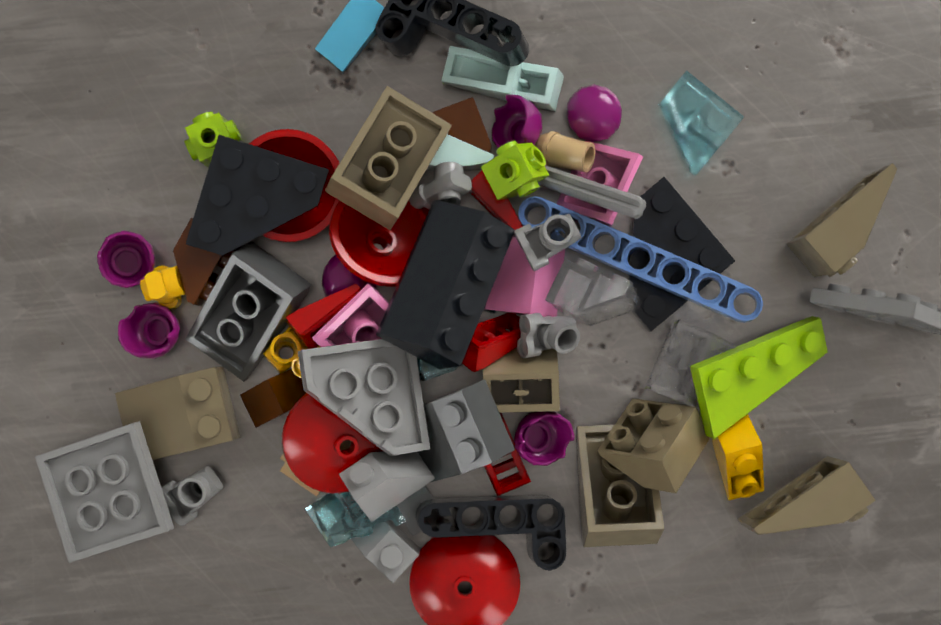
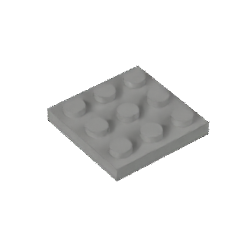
M140 421L35 456L69 563L174 529Z

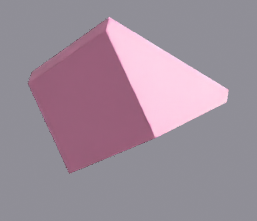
M590 142L595 145V159L591 169L588 172L572 170L571 174L628 192L643 156L639 153ZM562 193L556 203L609 227L612 226L617 212Z
M512 237L484 310L520 315L540 313L543 317H556L565 249L550 257L548 265L533 271L516 237Z
M367 284L312 338L320 347L382 339L376 333L390 302L377 289Z

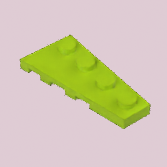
M810 316L690 366L707 437L717 438L828 353L821 318Z

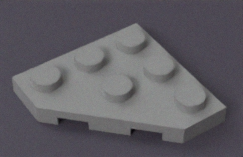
M829 284L828 290L812 289L810 303L842 313L845 312L846 308V312L864 316V318L889 324H895L897 321V324L911 327L915 330L941 335V309L936 304L921 301L920 297L897 293V297L893 298L885 296L886 293L865 288L862 289L861 294L851 293V288L837 284Z
M384 339L298 351L303 390L389 456L430 449L417 357Z

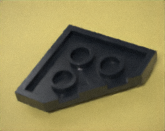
M219 135L186 244L219 255H225L303 213L316 208L319 205L329 169Z
M665 177L640 196L646 201V208L640 218H634L633 237L719 274L735 262V259ZM636 250L630 255L629 265L634 269H643L648 265L650 256L644 250ZM670 265L663 273L664 280L673 285L682 282L685 277V271L679 265ZM629 275L626 305L649 332H652L688 301ZM709 279L701 282L698 286V292L712 280Z

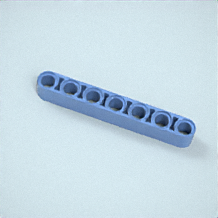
M529 197L519 206L518 216L523 226L530 224L528 214L534 207L540 206L546 209V217L540 224L545 223L553 215H566L569 213L572 219L580 224L581 239L567 248L737 322L746 323L757 318L762 311V297L757 290L542 197ZM530 224V225H531V227H534V226H537V225H540V224H535V225H534V224ZM556 230L551 234L552 240L562 241L565 239L562 237L560 230ZM604 235L611 236L615 240V246L608 254H600L595 250L596 240ZM636 250H644L650 256L648 265L643 269H634L629 265V256ZM670 265H679L685 271V277L678 284H669L663 278L664 270ZM710 279L718 283L720 286L718 297L707 300L700 296L698 286L704 280ZM739 295H749L755 301L754 312L750 315H740L734 309L733 303L735 298Z

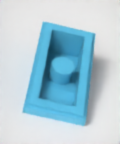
M350 0L318 43L315 50L344 73L377 34L376 24L385 7L376 0Z

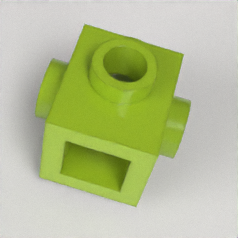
M213 112L200 114L192 120L193 124L185 127L189 139L184 140L191 158L194 161L199 159L208 168L219 135L237 141L242 140L232 119L227 121L219 112L216 114ZM215 134L213 142L205 143V138Z
M516 140L508 142L496 150L498 156L481 166L498 200L516 197L517 195L520 198L526 197L540 188L538 182L549 176L545 168V157L532 142L517 144Z

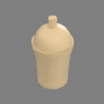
M556 131L540 135L534 145L542 152L546 165L550 167L588 172L594 163L595 145L593 143L563 136Z

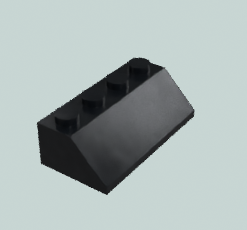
M439 200L433 201L376 335L437 369L461 366L514 235V229L485 211Z

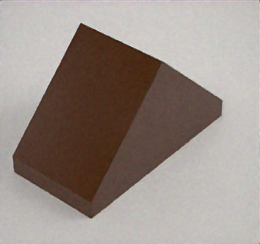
M473 97L431 112L452 125L448 135L491 153L492 144Z
M292 369L263 381L240 394V397L255 428L290 412L295 403L306 392L303 390L302 378L296 376Z

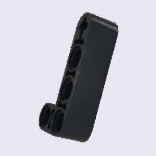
M388 0L376 24V33L390 52L398 56H405L413 52L425 30L507 66L521 64L528 57L530 51L529 44L518 24L466 0H419L412 6H409L412 0ZM452 11L449 17L440 20L443 13ZM477 25H484L478 33L470 34ZM403 29L398 37L392 38V35L397 30Z
M546 495L430 499L421 503L416 510V522L422 532L429 537L526 534L528 556L538 567L543 570H555L563 564L566 558L564 508L558 501ZM544 504H551L553 507L552 518L544 523L537 520L539 507ZM505 506H515L517 510L515 520L510 524H502L499 519L501 510ZM454 507L453 514L451 515L449 508ZM469 507H477L480 511L478 522L471 526L464 525L462 523L463 512ZM436 509L441 516H453L455 527H451L452 523L448 519H439L436 521V526L431 527L429 522L424 520V517L430 516L431 510ZM545 542H552L555 548L553 555L546 560L539 559V547Z

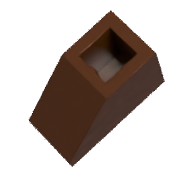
M191 218L175 245L173 253L187 301L193 305L202 306L214 288L215 281L221 270L224 269L232 253L236 252V250L225 255H219L187 245L186 241L193 218Z

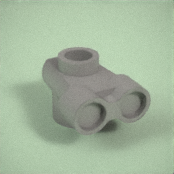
M455 162L440 163L434 168V181L416 187L409 202L416 209L425 207L428 210L435 200L460 205L461 197L472 188L471 179L464 174L462 165Z
M569 213L566 215H553L545 223L534 227L527 224L514 230L516 239L533 271L548 265L550 257L581 239V234ZM556 230L562 231L565 234V239L562 241L552 240V232Z
M540 313L522 315L519 319L521 337L517 342V350L520 357L540 356L541 351L551 348L562 354L573 351L580 339L579 330L576 328V320L572 316L543 317Z
M206 466L179 482L171 480L161 488L173 519L178 525L184 526L198 516L197 510L223 488V484L213 469Z

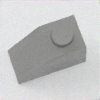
M384 451L371 452L339 474L352 497L371 522L435 479L418 452L389 456Z
M358 507L341 526L362 554L392 583L419 556L421 548L384 514L371 522L363 510Z

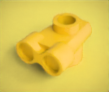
M157 266L140 281L141 290L146 301L156 300L160 305L169 309H176L181 305L182 295H185L177 266Z
M289 325L282 334L272 340L270 347L263 355L277 372L281 374L291 367L293 360L298 357V351L308 348ZM288 347L292 349L293 356L289 359H282L279 356L282 348Z

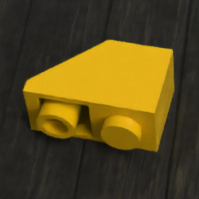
M747 414L717 438H712L714 452L729 501L741 497H751L756 493L764 491L762 443Z

